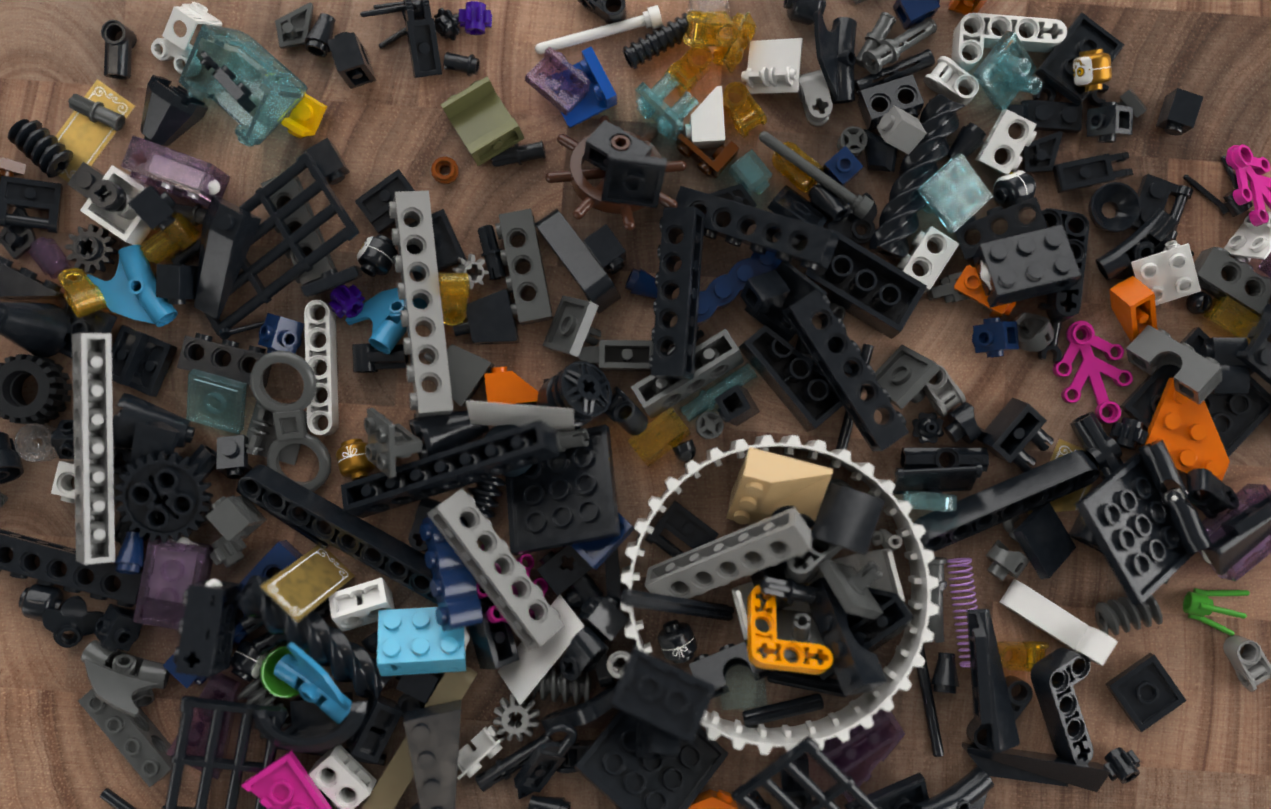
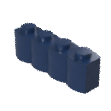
M766 251L765 255L753 252L750 258L737 262L728 274L715 278L708 285L706 291L699 292L697 326L707 322L713 316L715 310H721L729 306L736 296L742 293L749 278L776 270L782 261L775 258V253Z
M426 517L420 525V536L428 547V552L425 554V563L427 568L431 569L433 575L430 589L433 597H436L438 602V608L435 613L438 625L442 627L444 632L482 623V609L477 596L476 579L430 517ZM460 517V522L465 527L464 518Z

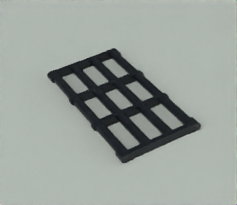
M307 151L300 155L293 165L265 187L258 188L255 191L256 194L239 206L250 213L263 204L270 215L269 218L259 225L251 245L276 226L283 235L284 240L252 265H250L245 257L241 267L243 272L237 276L230 295L248 281L251 282L257 295L222 321L205 313L218 336L220 329H232L233 326L262 304L269 303L272 300L271 297L304 272L311 271L316 263L345 241H350L360 234L358 228L352 222L317 167L316 162ZM308 168L316 181L277 210L269 197ZM323 191L331 204L295 232L291 233L284 220ZM338 214L345 228L306 256L298 243L334 215ZM201 237L183 251L180 250L170 258L172 263L186 265V262L200 252ZM291 249L299 263L265 288L257 274Z
M182 696L179 708L181 717L174 754L171 755L170 759L172 768L166 803L162 809H207L214 768L232 770L225 809H236L243 771L258 773L275 761L278 746L267 740L263 763L245 761L253 723L252 710L267 709L271 721L281 730L282 723H285L287 709L278 706ZM194 708L212 710L204 756L186 754ZM224 711L242 713L234 759L216 758ZM184 765L202 767L195 808L177 806ZM257 796L254 809H266V807L259 802L261 799H259Z
M811 736L804 738L795 747L731 794V798L739 806H744L746 809H763L749 796L750 793L760 786L769 792L785 809H822L823 807L825 809H841L833 800L847 791L864 809H880L854 783L855 780L850 775H846L819 749V744ZM807 752L837 783L824 792L794 763L804 753ZM784 769L814 800L801 808L771 778Z

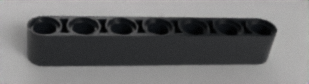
M1083 450L1068 453L918 518L914 523L923 525L926 531L920 537L924 549L933 552L1089 486L1099 478L1100 470Z

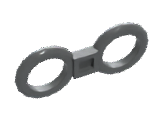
M277 350L267 353L255 363L250 374V387L253 395L264 409L273 413L277 439L272 442L267 452V467L287 477L279 465V454L282 448L292 443L310 447L319 460L318 474L313 480L294 482L312 492L316 491L327 482L331 473V457L328 449L317 437L308 433L304 409L311 404L316 393V377L312 367L301 356L290 351ZM278 362L287 363L296 368L304 381V391L299 400L292 403H280L266 393L263 385V375L268 366Z

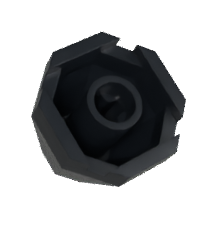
M152 75L147 84L140 131L145 135L144 140L147 143L159 148L160 145L169 146L200 121L206 114L208 107L204 106V101L182 86L170 85L172 81L164 77Z

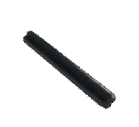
M631 589L623 590L622 597L620 598L622 604L630 607L724 621L732 620L734 613L733 607L724 604Z

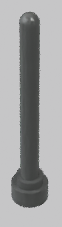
M763 131L759 134V140L848 203L850 205L849 208L853 210L852 214L860 220L869 212L874 204V201L866 195L862 197L859 194L856 196L768 132Z

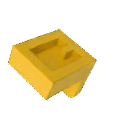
M299 93L290 116L282 118L280 124L287 127V132L295 137L313 136L319 127L327 106L306 93Z

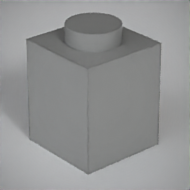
M895 105L881 118L880 123L877 125V129L886 143L908 155L927 134L918 118Z

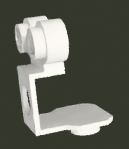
M197 2L182 4L181 7L174 6L162 35L164 38L154 40L151 45V52L157 59L162 61L174 59V68L181 75H194L198 72L200 63L196 55H194L196 48L189 43L197 24L222 27V22L207 13L208 9ZM178 20H181L186 25L187 32L184 37H179L174 32L173 27Z

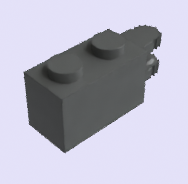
M599 340V346L582 347L578 357L579 361L599 365L601 371H651L649 359L653 355V342L650 340Z

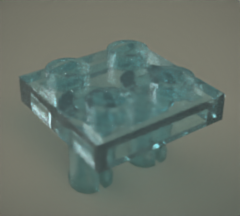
M1012 31L1004 33L973 73L994 107L1001 111L1009 106L1019 91L1036 95L1042 87L1040 78L1032 76L1037 70L1036 66L1016 33Z
M666 72L652 89L644 82L635 89L637 110L647 120L652 118L658 124L656 128L664 137L669 138L671 136L676 141L678 134H683V119L699 102L694 96L691 98L692 94L686 91L670 108L663 100L679 83L674 77L671 79L672 75Z
M962 153L956 154L918 189V192L927 202L923 210L928 214L935 213L949 233L956 232L994 197Z

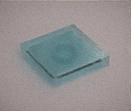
M193 369L188 374L186 419L239 435L244 429L247 383Z

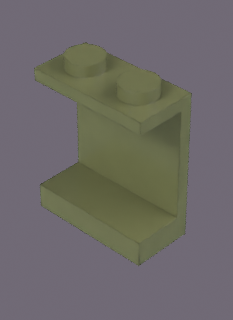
M488 76L473 82L470 87L450 96L445 102L440 104L477 166L525 139L514 117H511L495 92Z

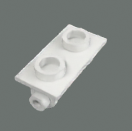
M493 725L485 726L470 740L477 748L475 751L468 744L459 750L458 770L460 769L462 773L457 777L458 779L465 775L471 778L482 768L480 762L486 756L492 759L503 749L500 743L506 737L498 739L496 737L498 731Z

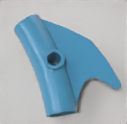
M131 245L118 250L119 263L116 274L111 280L104 281L93 275H86L85 278L93 291L114 313L133 320L155 324L157 327L169 324L178 315L173 305L168 303V298L156 297V277L149 264L143 245Z
M398 288L379 292L363 303L364 307L357 316L345 319L348 325L364 320L372 321V335L368 341L375 349L385 354H390L407 332V327H402L400 311L405 310L404 299L399 300ZM416 298L412 301L413 305L418 309H425L427 307V303L421 298Z
M290 642L287 648L293 655L286 654L279 660L275 666L274 675L293 689L298 690L304 700L316 704L321 711L339 725L349 714L353 701L338 689L324 669L296 644Z

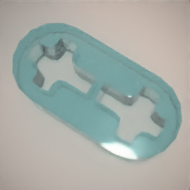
M922 491L903 492V500L909 501L912 509L956 511V495Z

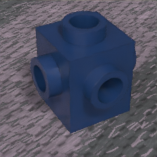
M267 313L265 323L259 330L260 339L258 345L268 347L267 353L278 350L290 351L296 354L302 342L301 334L304 323Z
M1000 317L983 319V324L973 326L972 343L975 347V353H986L987 358L1004 356V351L1019 349L1017 322L1000 321Z

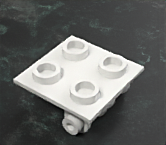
M803 38L750 41L748 67L746 71L741 73L742 82H746L745 94L798 93Z
M1267 211L1269 221L1257 227L1251 223L1248 215L1236 233L1229 239L1224 249L1230 253V256H1234L1235 260L1249 263L1251 258L1265 260L1271 252L1270 211Z
M1171 240L1165 244L1166 247L1163 252L1131 262L1135 278L1155 293L1156 305L1201 291L1189 243L1180 245L1177 244L1176 240Z

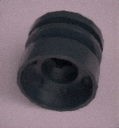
M575 361L542 385L538 393L537 402L538 406L574 409L575 430H578L608 409L611 404L612 391L608 379L598 367L586 361Z

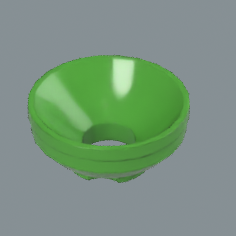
M287 646L278 647L266 655L260 667V680L263 687L270 694L280 698H290L300 694L298 690L293 689L274 675V669L279 660L286 654L293 655Z

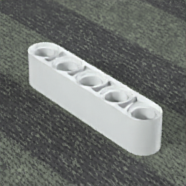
M312 300L306 305L304 310L305 361L312 367L316 377V393L311 404L307 406V425L312 433L327 436L336 432L339 425L336 314L328 303L322 300ZM324 307L326 311L324 318L317 320L315 318L316 310ZM320 334H324L326 336V343L323 347L318 348L316 346V338ZM321 361H325L327 364V370L323 375H319L316 370L317 365ZM325 388L328 397L326 401L320 403L317 394L319 390ZM326 416L329 423L327 428L322 431L318 427V420L320 417Z

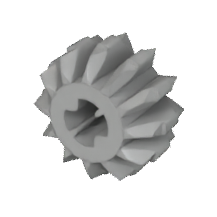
M511 693L510 702L502 698L499 701L502 707H495L493 712L499 717L493 720V724L502 725L497 733L502 735L507 731L508 741H511L514 734H516L517 740L521 742L524 739V733L531 737L534 733L531 727L537 728L540 722L535 718L540 715V710H531L536 703L535 700H530L528 703L523 702L520 705ZM513 712H515V715L517 712L522 714L521 722L518 719L516 722L511 719Z

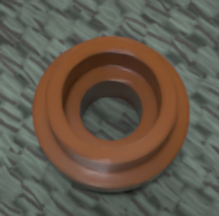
M440 157L433 162L431 173L438 183L450 184L458 177L459 168L452 158ZM449 167V174L442 175V168Z

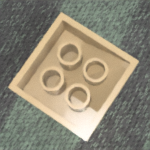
M749 447L731 491L726 519L734 520L738 524L752 525L771 517L773 512L780 507L795 506L800 514L809 516L815 522L833 469Z

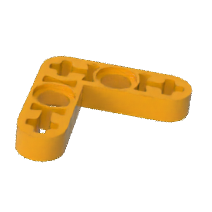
M760 585L752 589L747 598L748 658L751 664L763 669L808 674L824 673L833 662L830 650L820 644L777 640L776 596L762 593ZM758 594H762V598L767 600L762 606V611H758L761 608V600L756 598ZM761 619L767 622L769 631H759L755 626V620ZM759 648H763V652L768 654L765 659L762 658L760 653H757ZM784 650L795 652L797 662L790 663L786 661L783 655ZM816 654H818L819 659L824 661L821 665H818L816 659H808L803 663L805 658H813Z

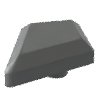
M311 2L275 20L279 47L281 49L306 45L305 38L310 32L314 5Z

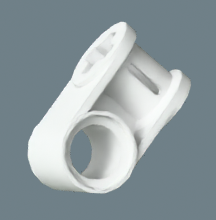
M939 57L937 60L938 64L931 74H927L923 78L924 83L931 90L946 96L951 101L965 106L968 105L979 90L978 80L959 67L949 57ZM958 87H965L969 95L961 94Z

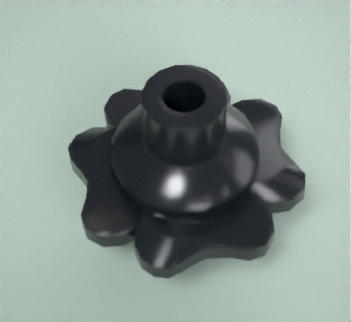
M438 9V14L434 16L436 32L445 39L456 40V36L460 34V29L458 28L460 24L458 22L459 14L455 13L452 15L448 9Z
M921 412L918 414V419L912 420L914 427L912 435L919 437L920 443H936L938 437L944 435L942 429L944 421L941 418L937 419L935 412L929 414Z

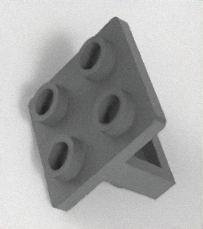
M374 408L367 409V418L364 419L365 431L368 434V444L365 446L366 457L389 478L396 477L395 457L407 458L412 453L422 452V441L402 425L392 423Z

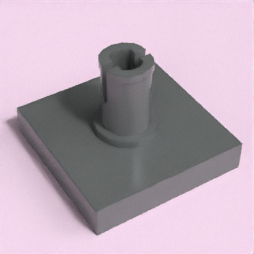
M562 295L542 346L578 357L584 342L592 346L597 345L599 340L592 336L601 338V331L591 327L599 305L591 301Z
M901 345L875 372V379L880 387L886 389L891 396L890 403L903 409L909 401L919 403L924 399L926 394L922 388L940 368L936 362Z
M828 559L818 565L847 613L874 620L883 614V611L867 588L883 576L880 570L877 571L879 567L874 562H868L859 572L854 567Z
M786 609L776 611L777 640L825 646L812 613ZM784 650L783 655L786 661L796 663L797 655L795 652ZM816 654L813 658H805L803 663L808 659H816L818 665H821L824 661L819 659L818 654Z

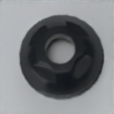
M1121 182L1107 183L1097 189L1090 198L1088 206L1089 216L1099 229L1112 233L1121 232L1136 223L1141 213V202L1138 194L1129 185ZM1105 203H1110L1115 207L1116 213L1113 218H1107L1103 215L1102 206Z

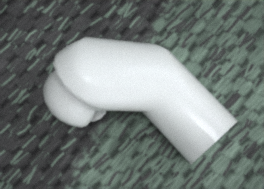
M879 529V531H874L871 541L875 546L882 544L884 549L889 548L892 551L902 546V538L899 535L891 534L886 529Z

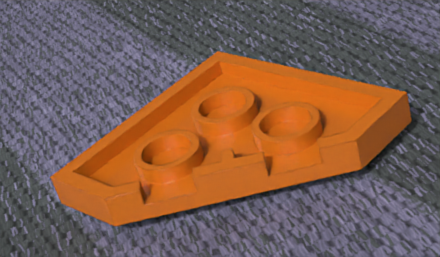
M1169 378L1147 430L1149 433L1145 445L1149 443L1152 445L1151 442L1163 439L1178 472L1187 475L1193 469L1203 468L1211 471L1213 475L1222 481L1230 460L1205 401L1203 400L1199 405L1175 390L1174 378Z

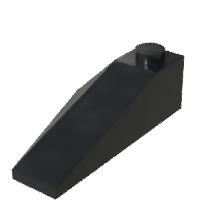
M213 195L203 219L194 307L215 319H220L262 219L217 195Z

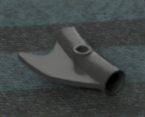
M93 640L84 649L81 661L85 664L88 680L96 697L118 711L134 718L138 717L139 710L134 704L132 696L140 691L152 688L165 689L170 672L162 666L164 663L143 659L120 650L109 651L100 645V641Z

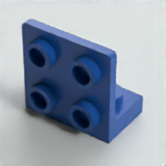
M591 46L581 51L582 61L545 79V83L569 128L617 105V94Z

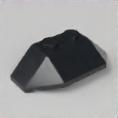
M867 587L883 611V614L874 620L847 613V623L855 640L867 651L874 652L899 635L915 617L898 593ZM831 664L824 673L819 674L822 680H826L836 674L833 665Z

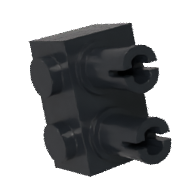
M1012 398L985 429L988 432L977 439L996 457L1010 464L1011 462L1015 463L1022 472L1031 469L1027 464L1028 462L1032 466L1036 463V459L1023 449L1029 441L1034 443L1040 451H1046L1049 448L1045 443L1046 441L1050 445L1054 442V439L1041 428L1047 420L1029 403Z

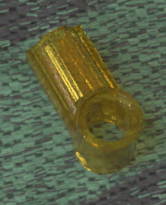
M180 212L173 217L176 221L164 231L160 229L141 244L140 249L151 263L159 264L177 249L188 247L199 237L200 232Z

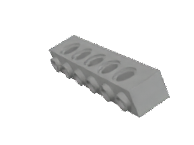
M463 488L427 513L529 651L541 647L565 626L560 620L557 610L547 603L543 597L542 590L536 584H533L526 574L525 567L516 561L510 553L508 544L498 537L493 530L491 521L481 514L476 507L474 498L469 493H466ZM460 517L467 521V528L461 524ZM477 540L484 544V551L478 547ZM494 563L500 565L501 574L495 570ZM512 585L517 588L518 597L512 593ZM529 608L535 613L534 620L529 615Z
M793 507L648 567L645 587L650 593L687 599L696 595H702L706 591L719 586H725L731 581L744 576H750L759 570L778 565L784 560L794 556H801L810 551L811 530L797 509Z

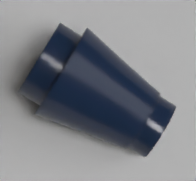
M633 268L627 279L625 289L630 290V294L657 299L658 288L656 287L655 277L641 268L639 270Z
M126 532V537L114 562L117 565L116 572L137 575L140 574V569L144 568V536L140 538L138 532Z

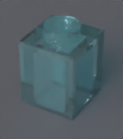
M752 149L733 163L729 169V174L737 184L742 183L750 196L754 193L760 195L770 186L768 182L773 175Z

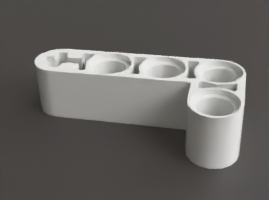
M968 13L954 29L952 60L968 72L982 58L984 48L1050 52L1065 39L1067 27L1062 21L1057 19ZM964 26H970L974 30V34L968 33ZM991 28H997L1001 36L995 35ZM1019 30L1025 31L1028 38L1022 37L1019 34ZM962 52L969 53L972 57V60H966L963 57Z
M1013 579L999 602L1075 652L1086 655L1090 661L1101 666L1105 664L1118 643L1109 635L1082 622L1016 579Z

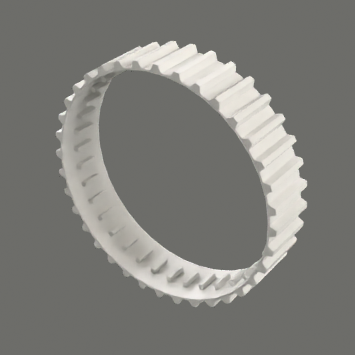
M771 435L757 436L754 445H748L744 439L731 441L730 450L722 452L717 447L711 448L706 451L707 460L699 464L693 460L684 463L686 473L678 479L670 476L665 479L664 482L667 490L661 497L651 496L648 500L652 510L647 518H637L635 522V529L639 532L637 541L628 542L625 553L631 558V565L622 568L621 582L628 585V589L631 590L632 581H640V572H633L637 555L644 557L645 549L639 548L645 532L652 534L654 527L649 524L658 510L664 513L667 509L662 505L665 499L673 491L679 495L683 491L679 485L692 474L695 479L701 477L698 470L707 464L714 462L716 467L723 464L720 458L732 453H736L739 459L744 458V450H748L749 447H760V450L769 452V447L771 446L784 447V454L793 455L794 449L809 452L807 456L809 459H817V456L821 455L831 460L829 466L839 468L841 465L852 473L851 479L854 481H860L861 479L871 489L868 492L870 495L885 500L884 505L886 509L883 511L886 515L893 517L898 527L895 531L904 541L906 549L904 556L909 560L910 576H908V581L911 582L912 589L911 600L908 599V605L915 617L905 628L899 646H896L893 659L883 669L887 682L870 692L863 693L859 698L850 701L846 707L835 713L831 712L822 719L805 721V724L797 726L785 724L782 727L767 728L763 724H758V727H746L740 720L735 719L732 722L720 718L718 712L714 710L712 713L707 711V717L701 722V725L705 726L709 739L715 741L720 735L731 739L734 749L741 750L746 743L757 745L760 753L768 755L772 747H785L788 752L807 736H811L819 744V749L823 750L824 742L827 739L837 736L842 742L850 740L849 730L860 724L866 729L872 727V715L880 708L890 712L894 708L891 697L895 695L898 689L908 691L912 684L907 676L913 667H923L925 663L924 658L919 653L923 642L933 641L934 633L927 629L929 616L938 614L939 606L930 602V590L938 587L939 583L938 578L929 575L927 565L934 559L933 551L924 549L920 541V537L926 531L923 525L912 523L908 517L912 509L909 501L898 500L892 495L895 484L891 480L873 477L874 466L870 463L851 462V452L846 449H833L828 452L826 451L825 441L810 440L805 445H801L799 437L794 435L782 436L779 443H775ZM621 603V610L630 613V617L625 623L624 631L626 637L636 639L633 649L637 648L648 654L653 652L651 643L644 644L639 630L644 629L643 619L636 621L633 607Z

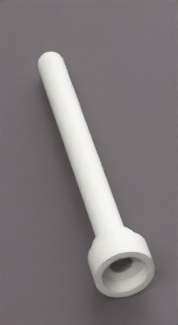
M658 5L648 7L647 11L643 12L641 16L538 43L535 46V51L538 54H544L646 26V28L652 27V30L660 28L663 23Z

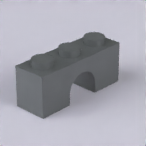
M1147 325L1126 348L1128 361L1150 375L1163 365L1171 364L1181 368L1173 377L1175 390L1199 405L1222 381V369L1216 360L1211 357L1205 358L1187 343L1177 342L1163 329L1159 328L1157 330Z

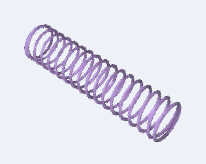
M955 558L947 560V563H962L956 565H947V567H971L965 570L948 572V574H971L964 577L949 578L948 580H973L967 583L949 585L950 587H973L966 590L950 591V593H974L972 595L964 597H952V600L974 599V601L972 602L952 604V606H976L971 609H976L978 607L976 604H973L977 601V599L973 597L976 595V592L970 591L975 588V586L971 584L975 580L972 578H968L974 575V573L969 572V570H971L973 567L971 565H967L972 562L971 558ZM967 609L953 610L952 612H966ZM956 616V617H954V619H965V618H967V616ZM967 622L955 623L954 625H955V626L967 625ZM957 629V630H955V632H967V631H968V629ZM968 635L956 636V638L965 639L968 638ZM958 642L957 645H969V642ZM961 648L957 651L967 652L969 648ZM969 654L959 655L958 657H959V658H970V655H969ZM962 661L959 665L970 668V661Z

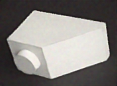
M722 86L714 88L691 114L690 124H685V137L691 140L698 148H718L725 143Z

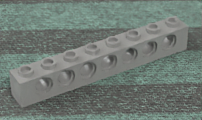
M429 190L395 192L393 201L389 202L390 219L395 218L396 228L392 229L393 245H398L399 255L395 256L396 273L401 272L402 283L397 284L399 300L404 299L405 310L400 311L401 325L402 327H407L408 338H403L405 355L410 354L411 365L406 366L407 381L413 382L414 393L409 394L410 409L416 410V418L449 415L453 411ZM406 218H413L417 221L418 225L416 227H409L404 223V220ZM417 245L421 249V253L411 254L406 247ZM414 271L420 272L424 276V280L416 282L410 278L409 274ZM416 298H421L427 303V307L425 309H418L413 305L412 301ZM420 325L426 326L430 330V335L427 337L419 336L415 328ZM429 353L433 358V363L429 365L421 363L418 355ZM425 380L433 381L436 385V391L432 393L424 391L421 383Z
M111 333L72 334L76 561L84 565L115 562Z

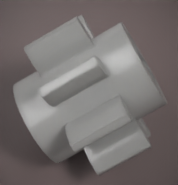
M469 253L466 260L458 257V267L452 268V271L457 272L459 275L456 282L462 284L466 281V286L470 289L473 288L474 283L483 285L482 278L484 274H489V271L484 270L482 266L485 260L480 258L475 262V255ZM475 268L474 273L466 274L467 269Z

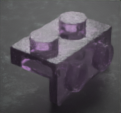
M551 47L545 50L544 58L525 76V81L566 116L587 96L591 83L582 70L576 69L567 61L562 53L555 51Z

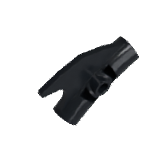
M818 10L814 12L816 53L822 73L830 89L832 103L855 101L854 65L856 63V56L854 52L857 22L849 17H838L833 21L832 30L829 32L822 13Z
M1159 208L1132 235L1095 260L1099 271L1106 280H1126L1131 276L1135 277L1131 262L1163 252L1166 247L1165 244L1171 241L1173 231L1179 222Z
M975 767L946 790L915 804L913 809H983L988 791L994 787V783L984 770Z

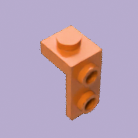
M970 265L965 267L954 285L956 291L991 309L992 311L989 316L992 318L1000 317L1001 319L1003 314L1009 316L1017 303L1012 302L990 308L987 301L988 296L985 295L977 269Z

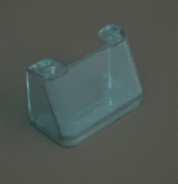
M202 24L178 81L188 90L187 93L198 100H203L204 98L213 99L240 124L235 129L238 140L250 147L260 145L304 98L308 89L298 77L251 36L239 30ZM203 50L220 67L225 64L236 75V78L233 80L236 84L241 81L251 91L252 95L249 98L257 106L255 109L248 113L213 77L212 73L215 70L211 67L208 71L200 63L204 59L200 55Z

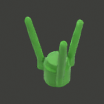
M1194 588L1193 592H1187L1184 597L1183 611L1188 613V618L1199 620L1223 633L1233 636L1235 634L1234 631L1205 617V615L1209 616L1212 612L1243 619L1247 615L1235 610L1214 606L1213 600L1209 599L1208 596H1248L1250 592L1248 590H1201Z

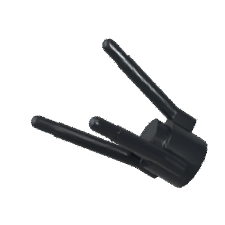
M411 0L413 2L415 20L424 19L420 0ZM403 1L374 5L373 10L360 13L361 17H369L402 11L404 20L407 21ZM406 27L381 42L379 48L382 49L406 35Z
M1222 156L1221 161L1234 190L1238 189L1236 174L1232 167L1228 166L1226 156ZM1189 175L1183 176L1184 180L1216 205L1223 215L1229 212L1232 217H1235L1253 206L1251 201L1238 205L1233 198L1234 190L1223 196L1225 202L1222 203Z

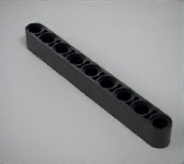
M258 464L254 466L238 481V489L247 499L438 605L436 597H433L431 593L430 583L433 580L431 569H428L426 566L425 554L361 518L344 512L343 508L265 465Z

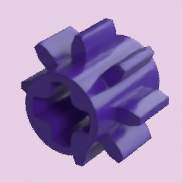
M467 2L465 9H459L458 22L460 27H465V32L470 35L485 34V27L492 28L491 10H486V4L482 2Z
M354 284L349 288L346 285H340L331 292L330 299L332 301L329 302V305L340 319L344 315L348 318H353L362 311L364 307L362 301L365 298Z

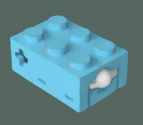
M438 607L379 610L377 666L380 675L395 676L466 671V647L470 640L466 627L443 632L442 627L436 621L435 613Z

